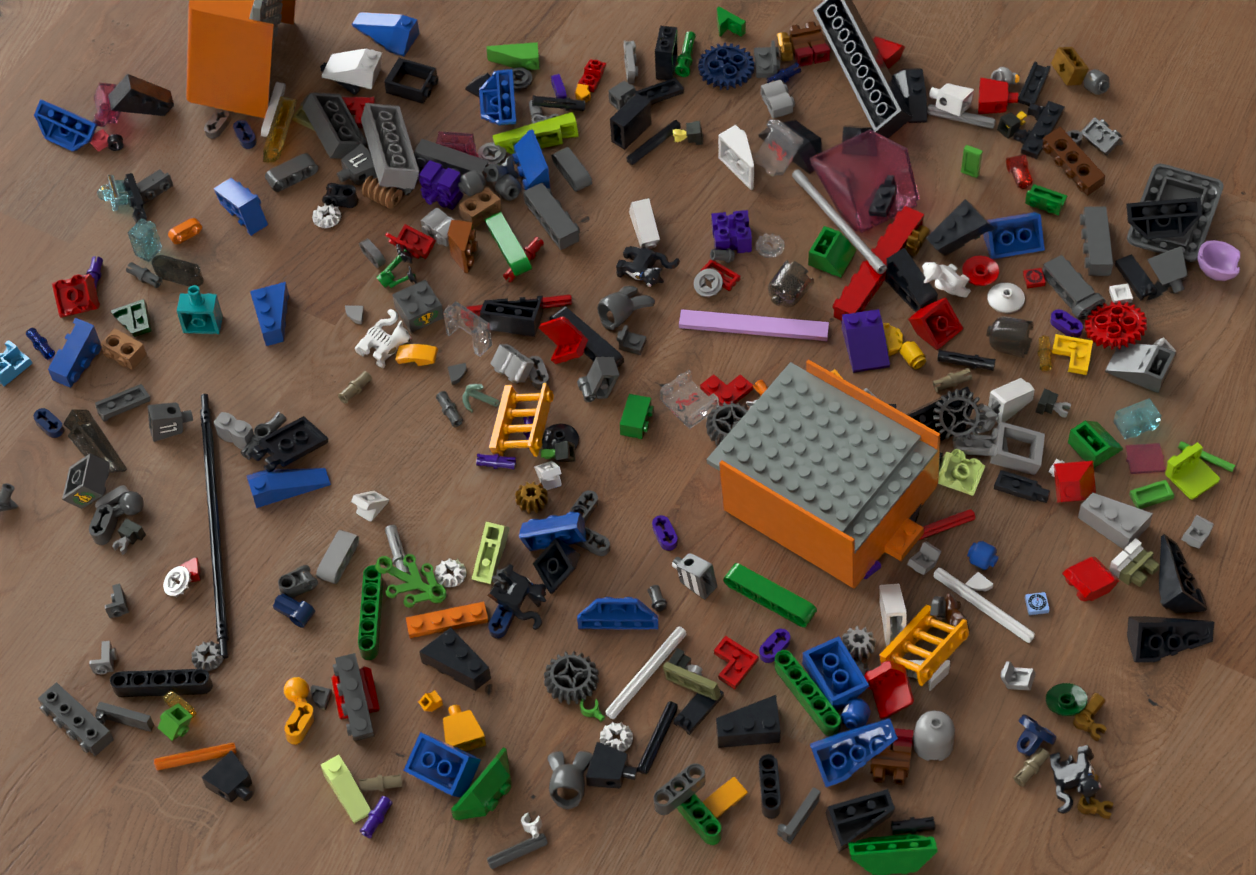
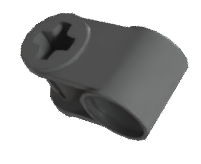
M308 565L300 566L279 578L280 594L283 593L293 599L300 594L313 590L318 585V580L312 576Z

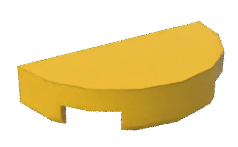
M883 323L888 356H891L901 349L903 334L899 328L896 329L890 326L889 323Z

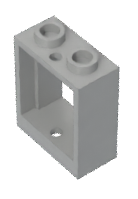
M1000 422L997 428H993L991 433L993 444H991L989 449V455H991L990 463L1035 475L1042 463L1045 434ZM1003 437L1031 444L1029 458L1002 451Z

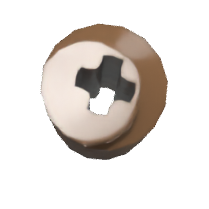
M369 176L362 186L364 197L374 200L388 209L395 208L403 195V191L401 189L397 190L396 187L380 186L378 178L373 179V176Z

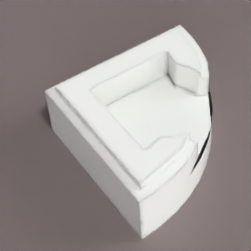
M979 572L965 583L966 586L974 591H988L993 587V583Z

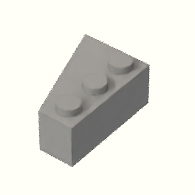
M1092 493L1081 504L1078 518L1124 550L1150 526L1153 513Z

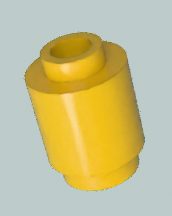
M907 341L901 346L900 354L910 367L919 369L926 363L925 354L916 342Z

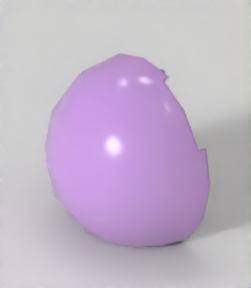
M1216 240L1206 241L1201 245L1197 259L1200 269L1206 276L1217 281H1227L1239 274L1240 267H1237L1240 259V251L1230 244Z

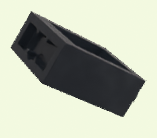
M660 26L655 47V73L657 80L667 81L674 78L678 59L677 27Z
M398 58L384 81L387 94L424 104L426 99L430 97L433 87L437 85L439 76H437V71L434 67ZM405 74L426 80L421 90L399 83Z

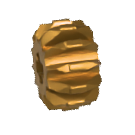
M535 480L532 484L526 481L525 486L519 485V490L515 493L516 505L520 506L521 511L527 510L528 514L531 511L537 513L538 508L544 510V504L548 502L546 488H543L542 483L537 485Z

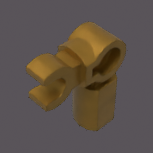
M781 32L777 34L781 61H793L790 37L788 33Z
M920 225L917 230L913 229L912 235L908 237L905 249L909 255L917 256L920 247H922L930 232V229L926 226Z
M1094 693L1091 696L1086 708L1081 713L1075 715L1073 719V725L1079 730L1088 731L1091 738L1095 741H1099L1101 737L1096 733L1097 730L1103 734L1107 730L1103 724H1096L1095 720L1092 719L1105 703V699L1098 693Z
M1095 774L1094 779L1099 781V776ZM1095 794L1091 797V803L1088 804L1085 797L1081 796L1077 805L1080 813H1098L1102 818L1110 819L1111 813L1106 812L1104 808L1112 809L1113 803L1111 801L1099 802V800L1094 799Z

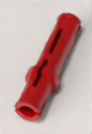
M535 237L528 247L523 248L529 261L536 257V253L544 245L542 239L537 241L539 237ZM509 268L503 274L505 280L510 278L508 282H513L515 275L511 268Z

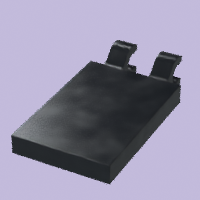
M303 416L259 439V445L252 448L255 452L252 458L259 461L268 453L270 456L265 459L268 465H265L264 469L272 472L279 464L285 467L328 443V437Z

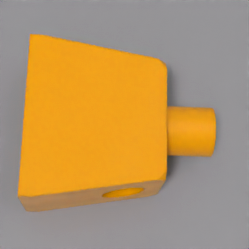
M460 705L450 706L448 708L450 716L443 718L445 743L465 752L485 746L484 733L472 711L462 712Z

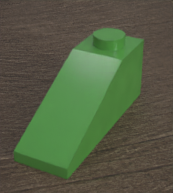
M538 42L486 46L488 61L512 68L540 69Z

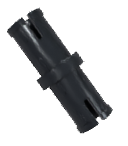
M910 817L908 820L891 821L892 835L910 832L911 834H916L918 831L935 830L934 817L917 819Z

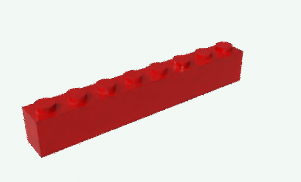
M904 206L902 211L897 212L894 222L888 225L885 235L880 236L875 249L872 248L871 251L886 265L889 256L906 247L908 237L912 235L913 229L917 230L920 225H923L924 214ZM868 260L863 261L858 273L853 274L849 286H845L841 297L834 301L832 306L834 309L833 317L842 321V315L863 312L885 281L886 271L878 274L869 264Z

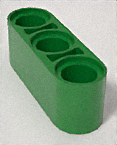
M696 794L692 795L688 799L690 800L689 803H682L677 807L678 811L705 843L709 845L718 844L722 838L720 822ZM700 814L704 817L701 819H697L694 816ZM709 830H715V831H716L715 834H709V833H707V832H708Z

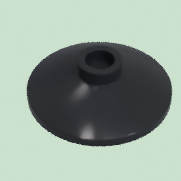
M554 424L545 429L542 447L543 449H555V444L569 441L575 444L576 449L579 444V435L570 425Z

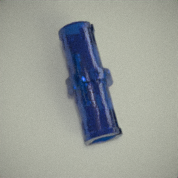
M794 63L786 69L779 70V73L766 79L767 83L777 80L782 82L789 81V78L801 73V68L793 70L799 64Z
M36 328L28 329L25 335L33 343V347L39 350L45 359L53 358L55 351L48 345L47 339L42 337Z

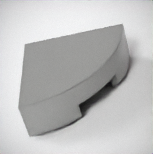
M345 305L346 315L354 323L362 324L364 306Z

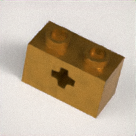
M1058 47L1051 62V65L1067 86L1081 85L1089 70L1073 47Z

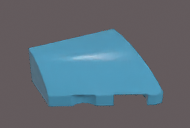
M9 340L5 343L7 347L5 351L0 353V384L6 386L33 364L31 359Z

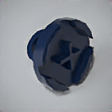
M1022 715L1018 721L1026 727L1017 741V750L1020 753L1030 756L1035 753L1043 740L1050 744L1056 742V735L1046 727L1044 728L1039 725L1036 720L1027 715ZM1030 741L1029 746L1025 748L1026 743Z

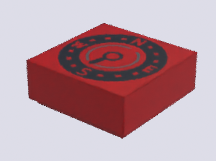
M1042 268L1023 270L1027 289L1045 286L1046 281Z

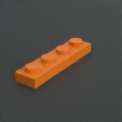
M479 602L406 617L409 638L444 632L449 628L458 629L487 623L488 617L485 602Z

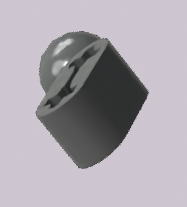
M129 491L124 493L119 500V504L113 507L108 504L100 505L96 509L89 526V533L97 545L107 544L117 525V517L124 513L133 516L142 511L144 506L143 497L137 492Z

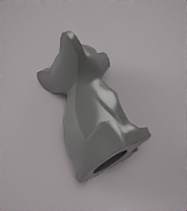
M512 155L508 156L501 165L490 164L484 167V172L488 176L486 178L487 182H496L502 179V176L505 174H511L518 178L513 165L514 157Z

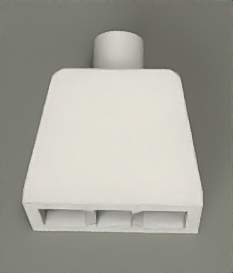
M945 84L941 89L932 87L929 97L936 99V108L961 116L972 104L974 89Z

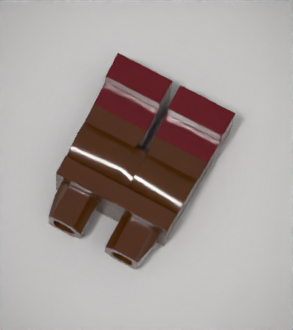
M812 21L805 24L803 29H800L799 25L790 26V42L797 67L812 65L813 61L814 64L830 61V48L825 42L820 25L816 26L815 22ZM817 54H824L822 58L817 57ZM802 57L808 58L806 61H801Z
M895 728L898 739L893 742V750H890V744L871 759L870 773L873 776V782L883 783L885 775L893 776V783L895 785H904L905 779L909 774L914 730Z

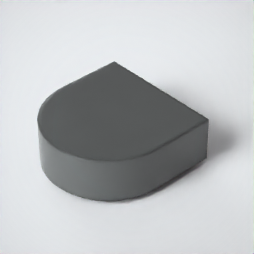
M935 596L932 600L930 615L944 618L946 600L944 597Z

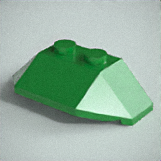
M503 747L492 762L452 807L453 819L462 820L486 816L489 811H493L497 807L499 799L509 793L512 783L506 748Z
M907 834L867 837L848 843L851 859L872 875L917 872L937 853L935 838L931 836L924 837L922 835Z

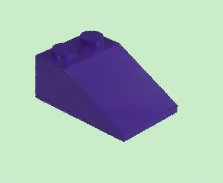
M879 309L842 315L841 329L853 373L889 368L890 362Z

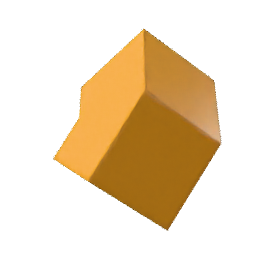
M577 85L575 91L576 100H585V103L591 100L588 85Z
M435 690L431 693H425L418 701L424 711L433 712L443 706L442 699Z

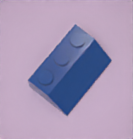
M531 129L514 145L515 154H512L514 157L513 162L518 164L517 171L519 177L524 179L522 180L524 190H528L540 183H543L546 188L550 189L548 166L535 133Z
M1033 212L988 220L995 228V230L983 234L991 259L1045 250L1041 214Z
M569 512L563 516L551 515L547 519L541 520L530 519L528 522L522 523L519 538L529 551L546 549L555 538H559L567 545L587 541L585 520L580 512Z
M839 636L803 652L802 665L836 711L843 708L847 701L857 698L869 687L868 682Z

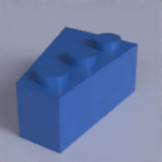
M230 178L213 188L219 203L231 215L235 214L240 219L238 223L241 226L245 224L247 233L250 236L268 226L260 206V198L256 194L253 195L248 188H244L239 181L236 182Z
M76 317L73 321L75 326L71 334L67 333L65 336L67 341L63 349H58L48 368L53 381L69 388L79 380L80 375L89 367L93 358L99 354L102 348L94 325Z

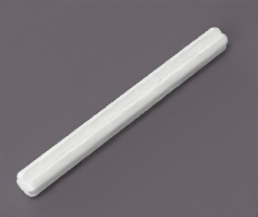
M940 567L936 569L934 578L1027 643L1034 639L1035 633L944 569Z
M679 626L674 630L606 709V715L609 718H616L686 636L685 629Z

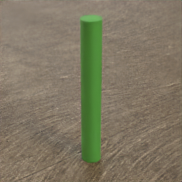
M1181 441L1178 448L1184 450L1189 444ZM1202 451L1200 456L1201 459L1233 472L1236 466L1205 451Z

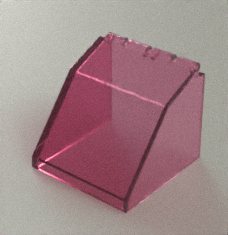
M871 129L810 158L814 170L839 214L855 231L859 230L863 233L873 228V225L877 226L888 221V217L890 219L894 218L898 211H902L901 209L904 206L910 208L917 206L916 201L919 200L908 149ZM887 175H894L897 195L888 216H869L868 211L879 186L885 184Z

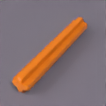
M232 742L154 759V766L156 770H162L225 757L230 751L236 754V746Z

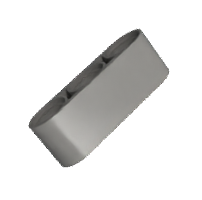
M339 530L318 566L316 577L337 584L358 546L359 536Z

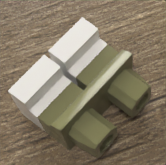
M1136 538L1111 561L1109 571L1125 584L1129 585L1132 582L1141 587L1148 577L1142 572L1146 570L1153 575L1158 571L1159 564L1153 559L1154 553L1151 551L1147 552L1141 547L1142 543Z

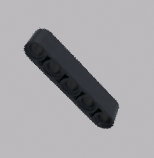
M562 307L549 317V320L565 317L588 339L584 348V354L593 362L596 357H614L617 368L624 363V358L619 351L567 307Z
M205 669L120 671L110 677V684L118 697L202 695L209 693L213 687L210 675Z

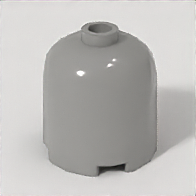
M935 710L928 711L920 716L916 722L912 741L914 751L919 757L926 761L930 759L942 761L951 754L955 737L953 720L947 714Z

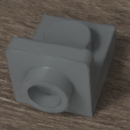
M624 325L623 330L619 331L617 335L619 350L641 355L647 341L646 336L629 332L627 325Z
M120 583L112 585L114 593L111 594V599L113 603L105 605L109 618L120 617L123 614L129 613L125 593Z

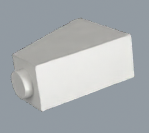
M649 198L632 202L629 214L640 247L649 249L656 247L660 238Z
M1019 378L990 392L988 407L999 414L996 419L998 424L1006 422L1033 400L1035 389L1030 383Z
M900 584L879 585V602L886 646L906 627V608Z

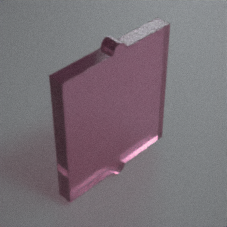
M1160 443L1126 445V462L1129 464L1130 474L1165 472L1164 455H1162Z

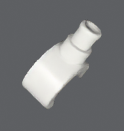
M527 812L521 818L523 828L526 832L531 833L533 838H538L539 829L542 827L540 816L533 823H529L531 818Z

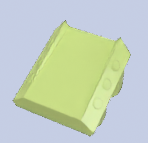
M955 449L951 453L946 452L939 466L938 484L973 496L986 465H983L976 458L966 459L964 452L959 449Z

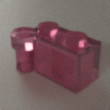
M98 84L94 95L97 113L93 118V122L98 127H104L107 123L116 124L121 112L111 111L108 98L116 84Z
M439 131L437 144L479 158L476 152L474 134Z

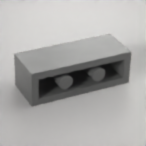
M1062 255L1043 264L1042 272L1045 280L1071 310L1079 302L1095 294L1092 286L1084 281L1082 275L1077 273L1070 261L1066 260Z

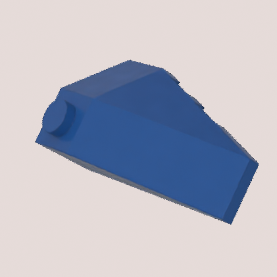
M360 12L352 23L354 28L364 35L373 38L377 44L383 45L385 50L403 57L420 34L418 20L405 15Z
M325 468L277 469L272 472L263 470L246 475L256 508L331 485Z
M889 718L811 743L810 746L826 787L847 780L860 767L862 768L870 759L882 752L898 738Z

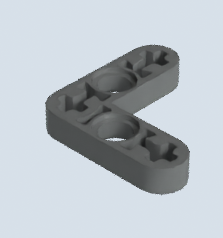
M594 491L583 492L569 512H583V518L586 522L598 506L597 494ZM591 498L593 499V502H592V501H589V502L586 504V499H587V500H590ZM585 527L586 534L590 536V539L574 544L595 555H607L610 551V541L608 538ZM605 544V547L598 548V545Z

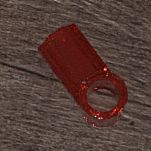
M1026 155L1006 158L1007 170L1009 173H1012L1017 187L1022 190L1032 185L1033 180L1028 170Z

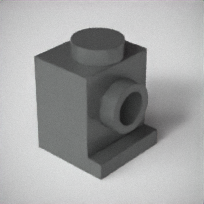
M624 80L608 90L609 102L617 110H620L635 95L636 89Z

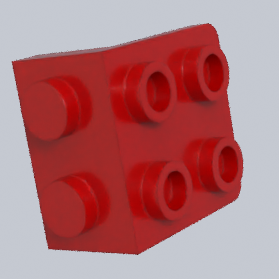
M404 224L397 238L387 232L385 234L389 238L388 242L396 248L397 244L403 245L412 254L411 256L419 259V257L427 259L436 242L435 239Z
M559 317L540 324L539 329L557 345L551 358L554 364L579 358L583 355L588 339L567 318Z
M885 661L881 666L874 670H869L863 675L869 684L867 689L873 691L880 718L886 719L913 704L914 698L905 666L892 661Z

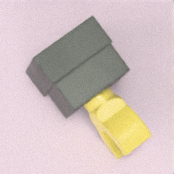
M700 121L686 123V131L681 129L673 130L674 142H681L687 138L688 143L703 144V132Z

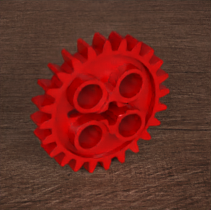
M1112 301L1109 306L1103 303V308L1097 306V311L1091 310V315H1087V320H1085L1087 338H1091L1093 343L1096 342V346L1103 344V349L1107 346H1110L1111 350L1115 346L1121 349L1122 345L1128 348V343L1135 345V339L1141 340V336H1145V330H1147L1145 313L1141 312V308L1135 309V304L1129 307L1128 302L1121 305V301H1119L1117 305H1114Z

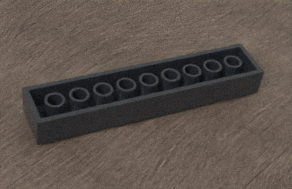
M824 0L813 11L874 132L887 140L909 122L913 116L853 1Z

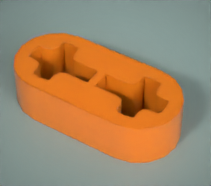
M196 218L188 219L172 228L168 233V237L173 244H180L200 233L202 225Z

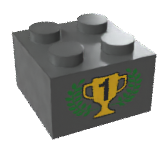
M426 279L392 294L395 308L411 333L444 318L442 304Z
M90 453L70 466L62 500L82 509L92 504L98 498H101L106 491L105 483L110 473L108 471L110 463Z

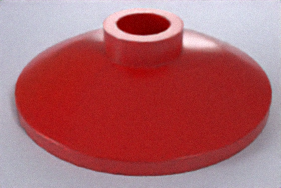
M973 256L964 262L962 274L970 279L969 283L977 286H986L997 280L999 266L993 259L987 256Z

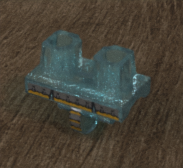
M108 175L109 183L106 186L102 185L97 191V195L101 200H110L112 211H117L119 205L128 204V194L119 193L124 192L122 185L124 180H115L114 175Z

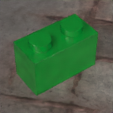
M634 394L628 395L620 421V435L643 439L644 432L649 430L650 422L648 419L654 413V406L651 405L650 397Z

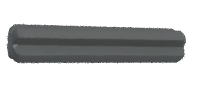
M543 833L539 834L538 838L532 837L488 857V865L491 869L497 868L547 845V839Z

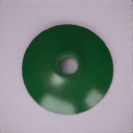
M1071 683L1055 685L1046 694L1047 707L1053 713L1060 716L1077 715L1086 708L1088 702L1086 692L1081 687Z

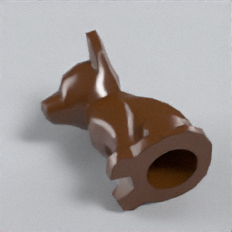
M948 592L945 599V618L948 624L956 627L963 619H967L958 611L961 607L960 601H956L951 592Z

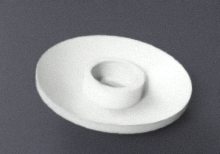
M999 283L989 290L987 299L989 305L994 310L1008 314L1022 308L1025 302V295L1018 286L1012 283Z

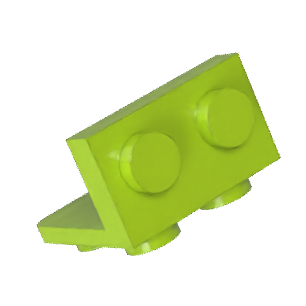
M1198 442L1193 446H1187L1178 456H1172L1167 462L1168 465L1165 475L1192 500L1215 486L1220 480V477L1200 459L1203 447Z

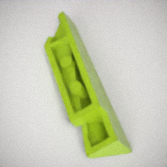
M573 112L492 136L494 144L505 148L506 152L510 154H515L514 145L531 129L535 133L540 148L563 144L562 138L579 137L577 122Z

